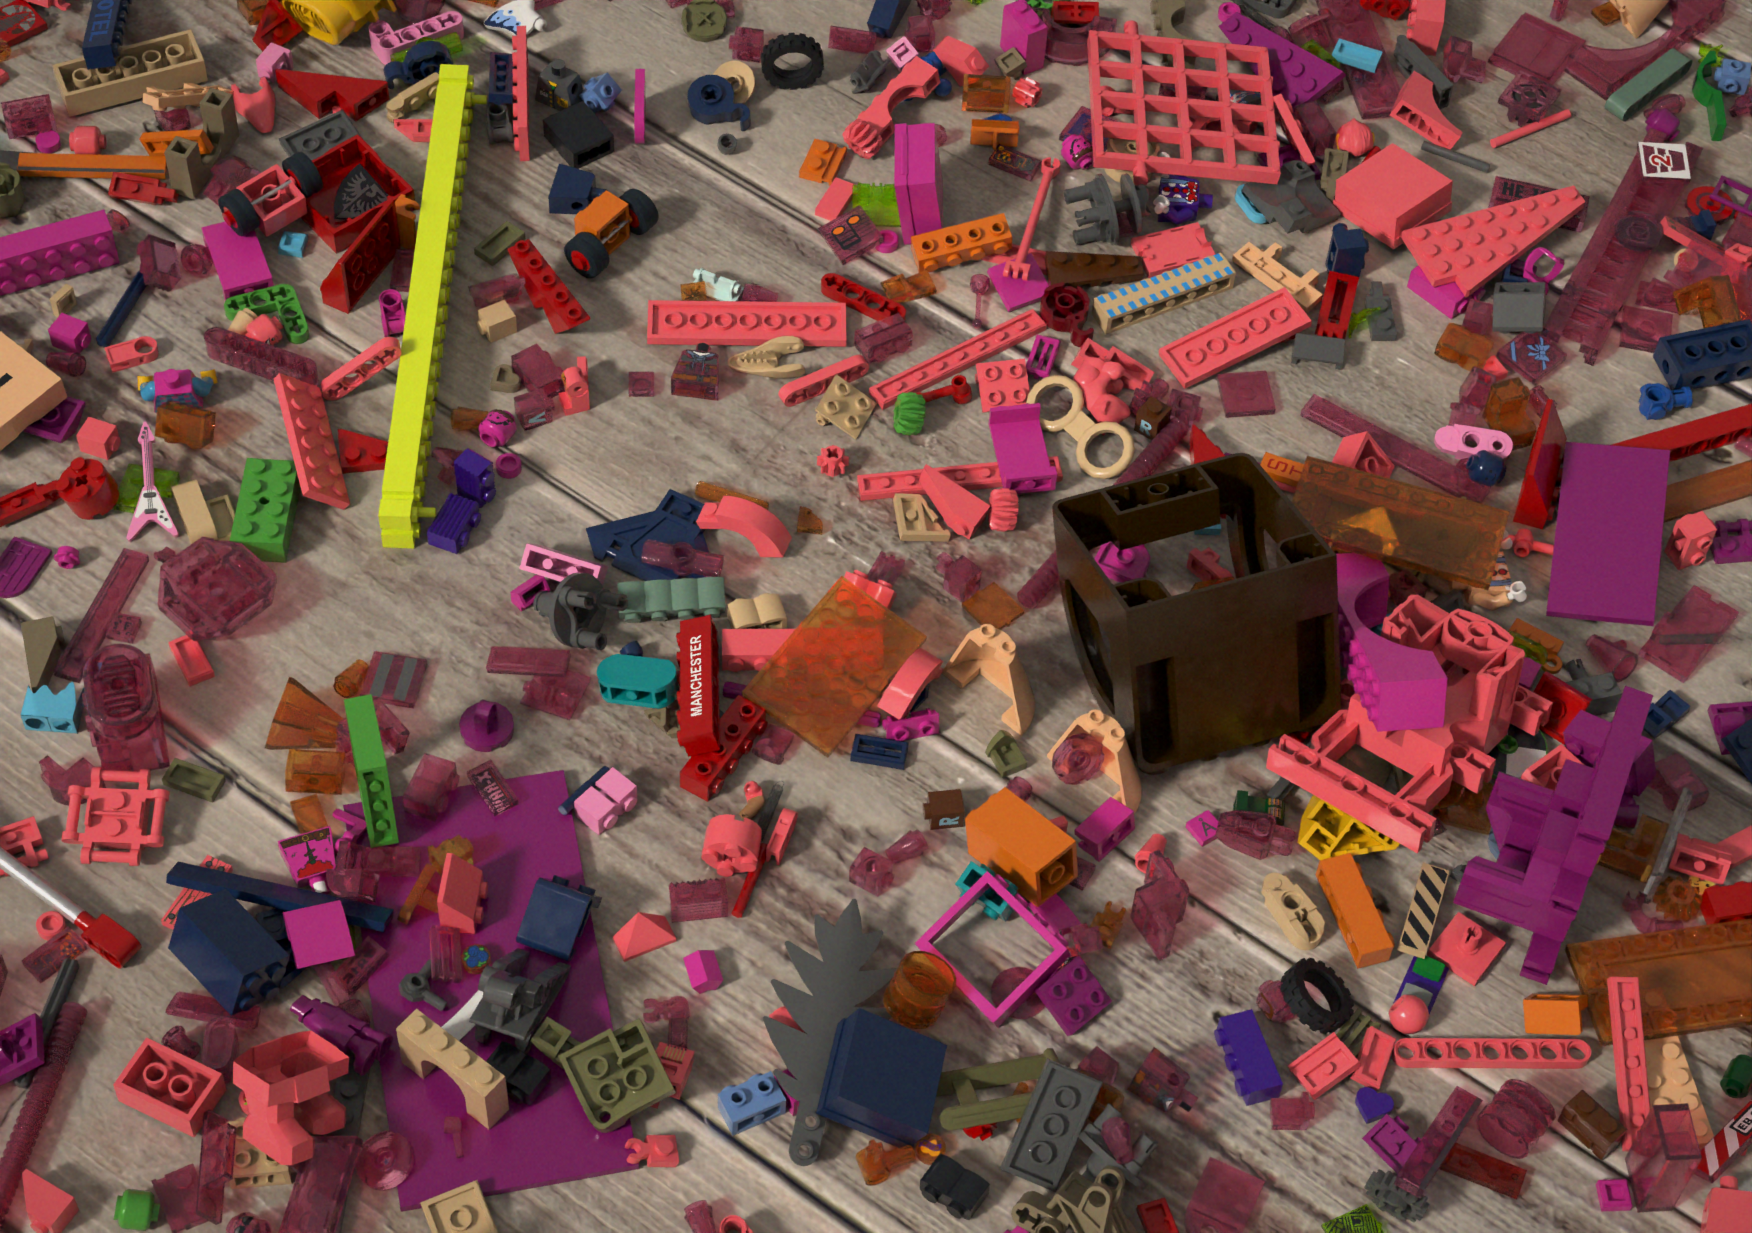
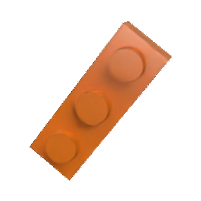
M203 129L144 132L139 138L149 156H165L164 152L175 136L197 142L200 154H211L214 148Z

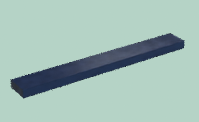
M179 861L168 872L166 883L211 894L227 889L235 899L287 911L341 900L347 924L384 932L394 914V909Z

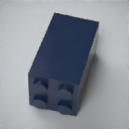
M227 889L180 907L168 949L231 1016L241 1011H248L253 1006L264 1001H270L278 995L290 956Z

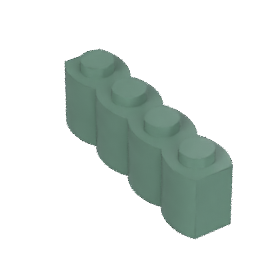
M724 577L617 583L618 594H625L627 598L623 600H628L627 608L624 611H619V619H625L627 623L640 622L641 618L645 617L652 618V621H665L669 616H678V619L688 620L698 614L705 616L711 614L712 618H717L726 611Z

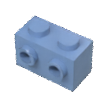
M770 1071L765 1074H755L748 1081L737 1086L730 1085L725 1087L718 1093V1109L732 1136L785 1114L786 1098Z

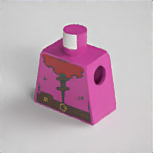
M327 826L278 841L279 852L297 887L302 888L310 885L312 891L328 895L330 889L327 880L337 876L331 827Z

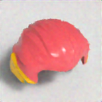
M1353 118L1338 129L1335 140L1338 150L1348 151L1356 157L1373 148L1375 136L1366 124Z

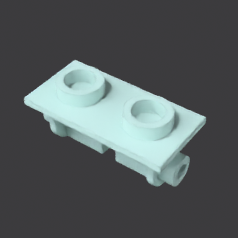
M704 268L695 269L693 278L696 279L690 287L692 291L696 292L699 290L698 293H703V295L719 301H737L745 290L744 287L738 284V281L722 276L717 278L716 274L708 272Z

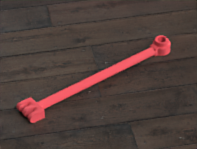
M1051 157L1042 160L1041 172L1043 177L1015 262L1006 261L1003 277H1009L1010 271H1012L1014 279H1018L1019 274L1023 273L1022 280H1028L1031 264H1026L1025 261L1051 180L1060 172V161L1054 158L1052 168H1050Z

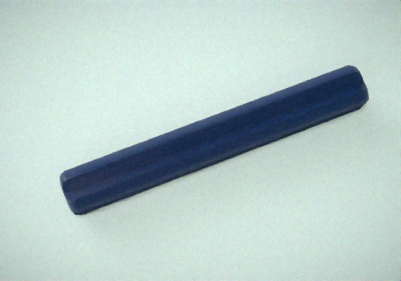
M139 270L97 335L96 341L99 346L108 347L151 280L150 274L147 271Z

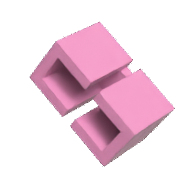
M613 767L595 782L596 786L601 789L600 791L591 786L574 801L575 817L598 835L604 830L612 828L618 820V815L621 816L624 812L631 811L637 803V786Z

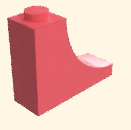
M1413 71L1403 84L1390 116L1435 145L1451 150L1463 132L1449 122L1439 110L1433 97V82Z

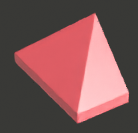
M638 912L613 936V940L623 961L626 962L676 942V937L665 916Z

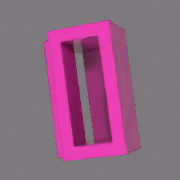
M535 575L510 592L511 602L521 612L533 604L537 593L540 591H551L545 577ZM536 588L539 590L524 600L523 597Z
M697 950L683 958L691 986L699 994L707 990H716L723 982L714 950Z

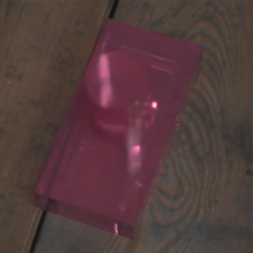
M434 448L430 456L443 465L437 476L440 481L451 485L455 478L454 461L464 452L463 450Z

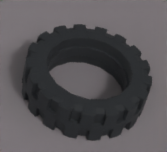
M788 33L785 36L781 34L776 39L772 38L768 41L769 44L763 47V53L761 52L762 73L767 81L769 80L773 86L777 85L780 89L790 88V90H797L796 88L798 87L802 89L807 87L808 84L812 85L815 83L816 78H820L822 75V70H824L823 51L820 44L816 43L815 39L811 36L808 38L806 34L799 33V35ZM787 53H801L811 59L805 67L798 70H785L774 64L776 59Z
M1302 958L1288 969L1281 978L1283 983L1281 985V992L1285 995L1283 997L1285 1003L1291 1007L1290 1011L1293 1015L1296 1014L1299 1017V1021L1303 1025H1309V1029L1315 1032L1319 1030L1321 1034H1327L1328 1032L1331 1034L1350 1020L1354 1013L1352 1009L1354 1002L1353 999H1350V990L1344 986L1345 982L1341 977H1337L1331 967L1327 968L1325 963L1320 960L1316 962L1314 958H1308L1307 960ZM1304 981L1311 983L1320 990L1329 1004L1330 1011L1314 1001L1308 993Z

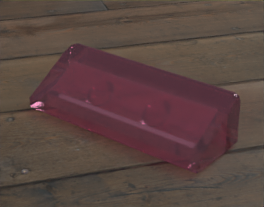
M177 992L167 1006L165 1013L243 1029L258 1028L261 1007L255 1005L248 1011H241L231 1016L213 997Z

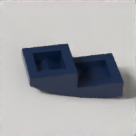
M1669 690L1655 704L1651 703L1643 730L1655 739L1690 711V705L1672 690Z

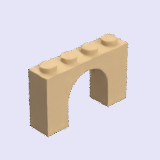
M417 1008L396 1028L402 1063L423 1079L436 1066L444 1070L463 1092L467 1113L488 1130L509 1110L505 1076Z

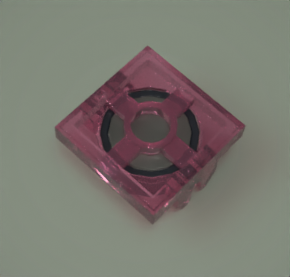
M1520 70L1499 96L1497 103L1508 108L1507 116L1509 122L1512 123L1514 119L1518 120V126L1521 127L1525 123H1539L1560 96L1561 89Z

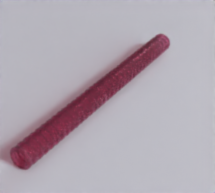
M1171 418L1113 485L1151 476L1171 451L1188 434L1189 430L1186 423L1179 418ZM1056 549L1022 589L1017 592V598L1023 606L1034 609L1051 588L1056 585V582L1059 581Z
M63 1003L62 1011L58 1015L59 1019L56 1020V1026L53 1028L52 1035L49 1037V1043L45 1047V1063L36 1069V1075L32 1079L33 1083L29 1086L30 1091L26 1094L27 1099L23 1101V1107L19 1111L20 1115L16 1119L17 1124H14L13 1132L9 1136L10 1140L6 1143L7 1149H4L3 1157L0 1158V1231L3 1227L1 1223H4L5 1215L9 1212L8 1206H11L12 1198L16 1194L15 1189L19 1187V1181L22 1179V1172L26 1169L25 1164L29 1162V1155L33 1152L32 1147L36 1144L35 1139L39 1137V1131L43 1126L42 1122L46 1119L45 1114L48 1113L49 1106L53 1101L52 1098L56 1094L55 1090L59 1086L58 1082L61 1081L62 1073L66 1069L65 1065L68 1064V1057L72 1054L71 1050L75 1046L78 1033H80L81 1026L85 1021L84 1018L88 1014L84 1006L78 1003Z

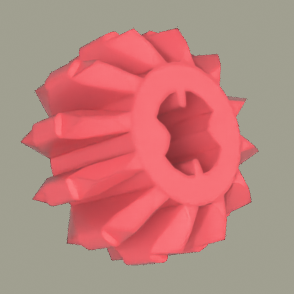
M861 119L851 122L842 134L844 142L848 144L849 148L865 159H870L877 154L883 145L882 137L877 133V130Z
M1000 488L994 489L990 493L988 523L991 530L1005 532L1014 530L1016 527L1019 498L1015 490Z

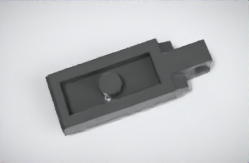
M1372 281L1370 294H1366L1365 301L1371 341H1396L1397 332L1389 294H1383L1381 281Z

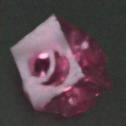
M736 26L735 34L730 35L729 39L732 59L760 63L761 52L764 47V30Z

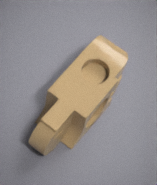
M1275 872L1266 875L1261 891L1265 897L1264 904L1290 943L1300 950L1316 948L1322 939L1325 925L1322 915L1316 909L1317 907L1298 884L1293 885L1286 875Z

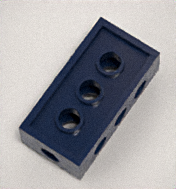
M1750 319L1660 337L1653 358L1670 389L1677 390L1683 386L1696 389L1752 377V323Z

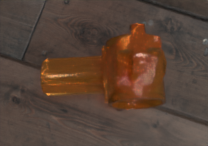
M873 1139L869 1141L867 1147L856 1154L855 1158L866 1185L873 1186L887 1180L890 1177L891 1169L914 1162L916 1155L911 1145L886 1152L883 1149V1144L881 1142L876 1143Z

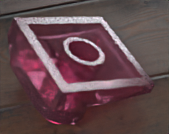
M513 273L468 286L470 296L473 297L475 307H481L482 309L504 299L507 303L519 300V295L523 294L522 288L526 281L523 276Z

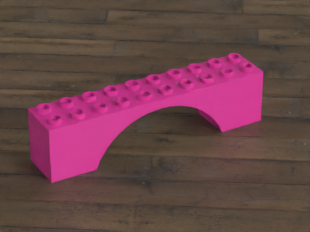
M1377 552L1336 554L1340 663L1347 671L1348 680L1353 682L1354 692L1359 694L1361 706L1366 708L1369 721L1373 722L1377 732L1444 727L1448 678L1433 651L1400 645L1370 630V628L1382 624L1387 615L1389 574Z

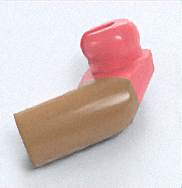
M749 781L744 786L748 804L739 812L743 820L744 817L752 820L765 804L763 790L755 781Z

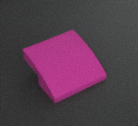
M341 900L283 912L296 969L355 956Z

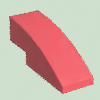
M1089 338L1080 347L1071 363L1072 366L1079 369L1083 361L1090 357L1102 359L1104 362H1117L1125 369L1120 378L1124 383L1123 388L1142 392L1145 391L1155 373L1116 347L1112 346L1108 351Z

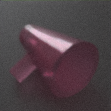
M1594 634L1586 641V647L1606 673L1612 672L1617 683L1629 677L1636 668L1638 655L1626 649L1627 644L1624 640L1611 642Z

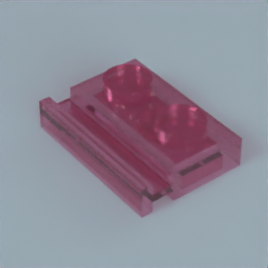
M193 1163L164 1175L165 1177L157 1181L156 1179L151 1180L172 1233H177L183 1229L189 1230L215 1219Z

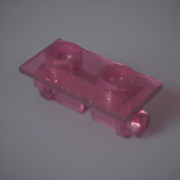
M830 26L828 48L868 54L870 51H874L877 35L876 32Z

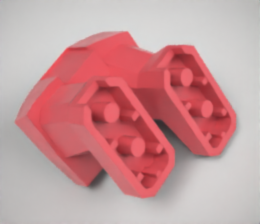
M313 1031L289 1034L253 1046L233 1061V1084L244 1091L249 1108V1114L243 1123V1138L281 1165H294L313 1158L315 1139L306 1130L312 1134L325 1135L345 1127L346 1107L328 1092L330 1091L329 1081L348 1074L349 1057Z

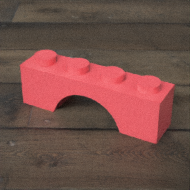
M915 56L911 62L905 64L902 72L888 83L887 88L874 98L872 104L866 111H862L857 119L864 120L867 124L872 125L882 137L884 144L895 132L891 118L894 108L901 101L908 98L919 97L926 99L940 83L938 69Z

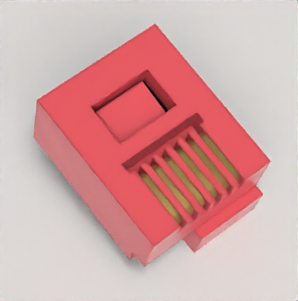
M659 1042L656 1051L676 1093L669 1097L680 1100L692 1070L695 1051L689 1049L685 1051V1048L681 1050V1047L678 1049L677 1046L674 1048V1045L671 1047L670 1044L667 1046L666 1043ZM660 1101L650 1107L658 1109Z

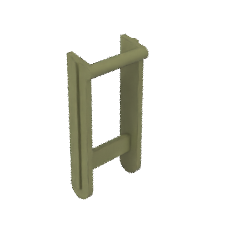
M1047 1048L1041 1055L941 1072L936 1097L956 1094L960 1103L958 1106L948 1107L941 1112L939 1119L942 1127L946 1130H957L1022 1118L1032 1092L979 1102L974 1090L1038 1079L1047 1058L1060 1063L1054 1049Z

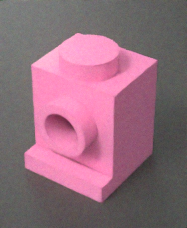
M905 36L886 50L888 58L891 59V62L899 72L903 70L906 63L911 62L915 56L919 55Z
M272 42L256 59L258 77H266L267 81L273 83L277 81L276 69L292 70L294 68L291 50Z

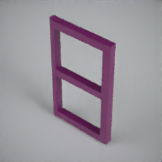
M1721 175L1709 198L1752 217V211L1748 210L1752 201V189ZM1723 183L1749 195L1743 207L1717 195Z

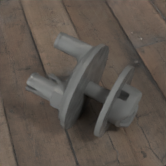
M1126 173L1121 175L1122 200L1113 201L1107 181L1102 174L1095 175V179L1085 183V185L1065 189L1064 198L1066 204L1087 199L1092 207L1082 211H1075V218L1084 217L1076 220L1078 227L1094 223L1091 227L1073 230V239L1076 245L1094 240L1098 242L1106 240L1111 245H1117L1119 242V227L1116 213L1124 211L1133 232L1140 233L1142 231V218L1151 215L1146 205L1149 198L1147 187L1144 184L1134 186L1131 177Z

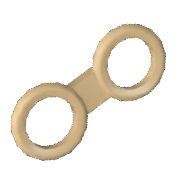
M1053 375L1043 378L1033 386L1027 397L1026 403L1028 404L1037 403L1041 394L1051 387L1061 386L1071 391L1073 404L1066 416L1055 421L1039 417V421L1043 431L1057 432L1065 430L1078 442L1076 448L1077 462L1086 474L1093 478L1108 479L1116 477L1127 469L1133 460L1135 451L1132 435L1127 428L1117 422L1104 421L1095 424L1082 412L1084 398L1077 382L1067 376ZM1106 432L1115 433L1123 440L1124 450L1118 462L1106 468L1095 467L1090 464L1087 458V449L1093 438Z

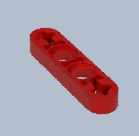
M828 273L822 277L821 292L826 297L839 303H846L847 307L889 327L898 328L904 325L906 309L901 304L838 274ZM854 292L859 296L857 298H849L847 294ZM871 302L878 303L880 307L870 308L868 304Z

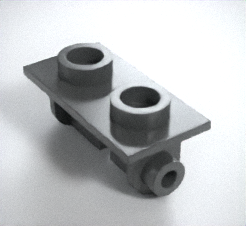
M870 51L862 61L863 64H860L850 76L851 84L856 86L852 93L854 94L862 90L864 92L869 91L875 85L874 81L876 78L886 72L885 67L891 59L883 61L879 51Z

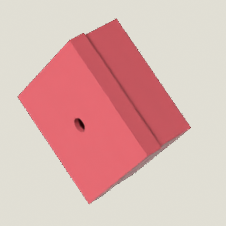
M1392 143L1336 179L1333 205L1341 213V216L1394 250L1404 243L1401 238L1403 230L1436 222L1451 211L1453 181Z

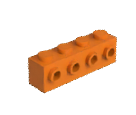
M1004 213L911 236V251L919 273L933 272L941 267L956 266L961 262L980 260L988 255L1003 254L1008 250H1012V234Z
M1351 853L1320 860L1315 874L1357 969L1389 961L1392 950L1395 947L1392 934L1385 929L1381 910L1379 908L1376 909L1371 888L1365 885L1362 879L1360 864L1354 861Z

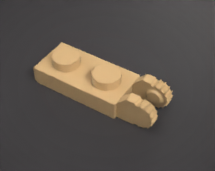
M434 72L387 102L388 121L394 123V119H404L406 113L418 109L430 99H435L437 84H439V74Z

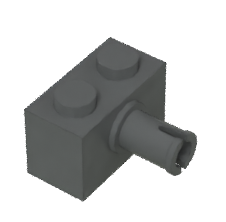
M1576 659L1577 665L1575 660L1569 661L1565 668L1573 681L1565 683L1593 699L1586 712L1595 716L1615 712L1622 692L1612 672L1589 677L1581 659Z

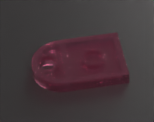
M1210 1157L1186 1209L1184 1217L1186 1232L1201 1233L1203 1228L1210 1227L1216 1233H1243L1265 1181Z

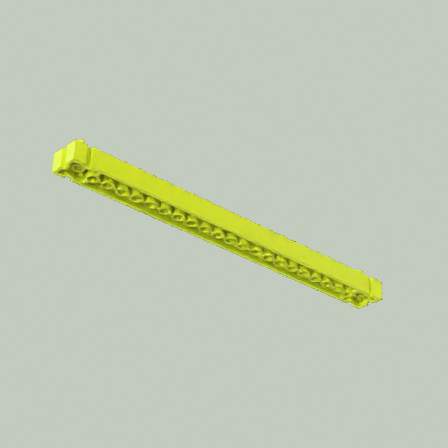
M440 64L439 84H437L383 477L382 499H380L378 514L380 528H382V545L385 548L414 549L415 539L420 538L421 523H418L419 517H436V508L423 507V502L420 501L421 497L426 495V482L423 479L428 477L429 463L426 461V456L431 455V441L428 440L429 436H433L434 423L431 421V417L436 416V401L433 400L434 397H438L439 383L436 382V378L441 377V362L438 361L439 358H443L444 353L441 339L446 338V324H443V322L448 320V305H446V302H450L451 288L448 287V284L453 282V268H450V266L455 265V250H453V246L457 247L458 233L455 232V229L460 227V214H457V212L462 210V196L459 195L464 193L465 182L462 175L467 173V162L464 161V158L469 157V144L466 141L471 140V126H468L469 123H473V109H471V106L487 104V95H475V92H471L474 89V75H470L469 65Z

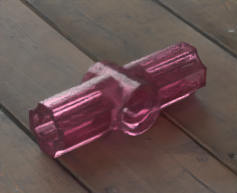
M647 539L643 546L641 561L647 564L671 568L675 574L680 576L694 573L708 577H720L724 555L693 549L686 542H678L672 545Z

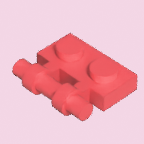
M34 816L0 828V847L11 855L25 851V856L16 858L25 866L32 868L38 866V862L49 859L46 848L34 852L33 847L44 844ZM0 869V876L4 874L6 877L10 876L2 869Z

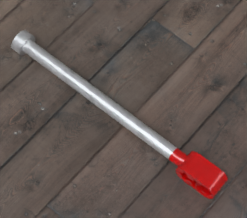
M0 847V869L84 932L81 934L83 941L112 965L121 969L142 948L141 943L134 935L109 916L101 914L96 919Z

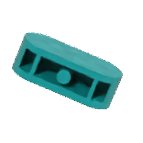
M614 654L605 658L597 668L600 693L607 703L660 709L672 704L677 699V691H679L675 665L670 660Z

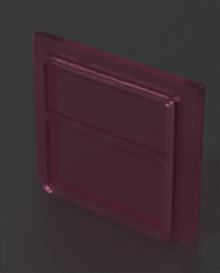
M1525 12L1496 46L1493 54L1488 59V63L1549 91L1585 45L1586 40Z

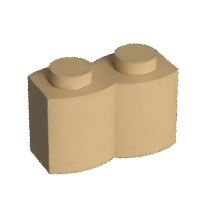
M764 593L754 599L739 598L727 605V617L731 629H787V616L779 594Z

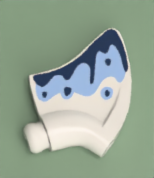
M515 0L494 11L484 21V25L488 29L504 31L517 36V26H526V32L529 35L535 29L543 31L542 27L546 28L547 22L535 11L534 0Z

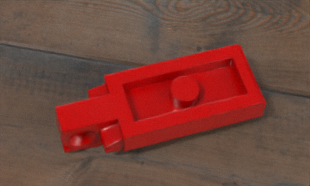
M113 172L108 196L151 205H163V201L177 203L179 193L175 189L167 188V184L159 179Z
M57 480L45 485H37L34 482L0 497V527L43 509L61 498L55 488Z

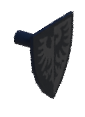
M360 163L342 180L337 190L334 202V219L347 220L349 217L354 219L386 201L387 196H389Z

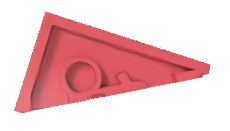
M1282 94L1274 96L1275 122L1279 121L1281 131L1287 137L1294 150L1298 149L1301 160L1308 166L1314 165L1316 161L1301 134L1303 132L1301 123L1298 119L1294 120L1292 116L1293 108L1289 100L1285 101Z

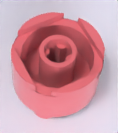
M731 814L715 816L709 821V825L706 828L701 859L717 869V873L724 877H730L733 873L753 872L756 870L762 829L756 822L745 817L743 822L735 820V815Z

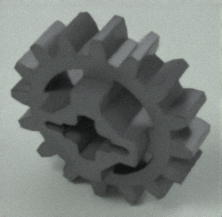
M1381 1169L1378 1172L1373 1171L1364 1186L1368 1190L1366 1194L1373 1197L1372 1202L1376 1203V1206L1381 1211H1386L1393 1217L1406 1221L1407 1218L1412 1222H1415L1416 1219L1420 1221L1429 1207V1203L1426 1202L1428 1198L1421 1195L1422 1190L1412 1180H1406L1402 1175L1392 1173L1391 1171H1387V1173Z

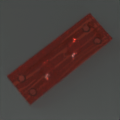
M1442 1137L1434 1162L1449 1141L1448 1139ZM1456 1142L1438 1168L1516 1200L1527 1172L1525 1169Z

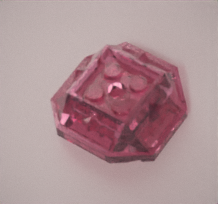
M201 537L160 566L158 607L165 616L193 641L202 639L218 641L223 636L231 635L243 625H247L250 620L273 604L277 584L276 573L242 543L214 541V538Z

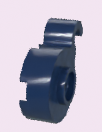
M426 41L413 46L407 52L403 62H390L386 64L383 71L385 80L388 82V88L394 89L393 80L396 78H401L405 83L416 84L434 72L439 74L440 64L453 65L450 50L446 45L436 41Z
M705 75L696 79L689 87L687 96L688 106L691 115L698 122L709 125V122H733L736 118L741 117V131H746L750 127L751 117L749 108L742 103L735 104L734 90L725 78L718 75Z

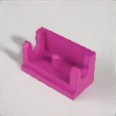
M1110 797L1074 830L1075 835L1083 840L1078 843V846L1093 856L1096 861L1100 862L1135 829L1134 811Z

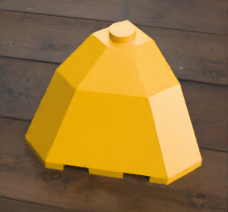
M1315 795L1311 797L1302 815L1297 842L1318 860L1351 853L1354 856L1368 854L1369 852L1396 850L1400 843Z

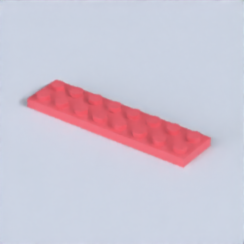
M648 300L647 344L698 345L699 343H705L708 345L760 346L777 337L794 336L800 338L804 346L846 347V303Z

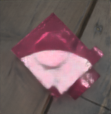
M1302 1092L1300 1099H1270L1272 1130H1307L1310 1119H1314L1315 1106L1314 1102H1309V1092Z

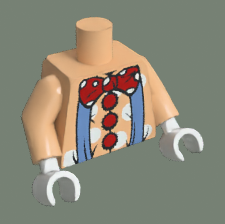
M1499 530L1496 533L1495 543L1490 542L1464 560L1459 575H1450L1448 577L1450 591L1453 589L1463 590L1466 602L1470 605H1478L1493 611L1501 607H1509L1513 599L1523 602L1527 597L1524 591L1526 586L1522 581H1516L1512 584L1503 551L1499 552L1498 550L1500 548L1510 549L1512 547L1513 541L1511 538H1507L1509 534L1506 530Z

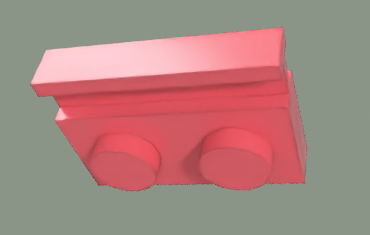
M1334 1032L1288 1065L1289 1071L1294 1074L1299 1083L1314 1100L1361 1067L1358 1059L1339 1040Z

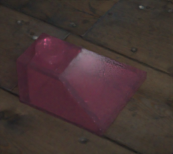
M392 0L401 19L409 21V26L437 16L445 3V0Z

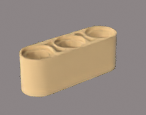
M197 480L172 486L173 498L192 548L217 541V532Z

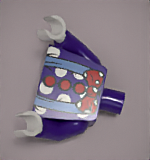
M1161 152L1158 157L1170 158L1166 152ZM1161 174L1159 196L1153 201V204L1156 205L1154 210L1158 214V222H1173L1179 225L1187 221L1196 220L1198 208H1212L1213 194L1199 193V181L1197 179L1181 175Z

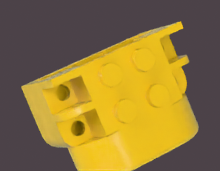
M282 0L283 7L303 28L305 33L330 45L340 44L349 34L357 32L368 21L376 23L379 20L377 12L382 8L392 12L397 10L392 0Z

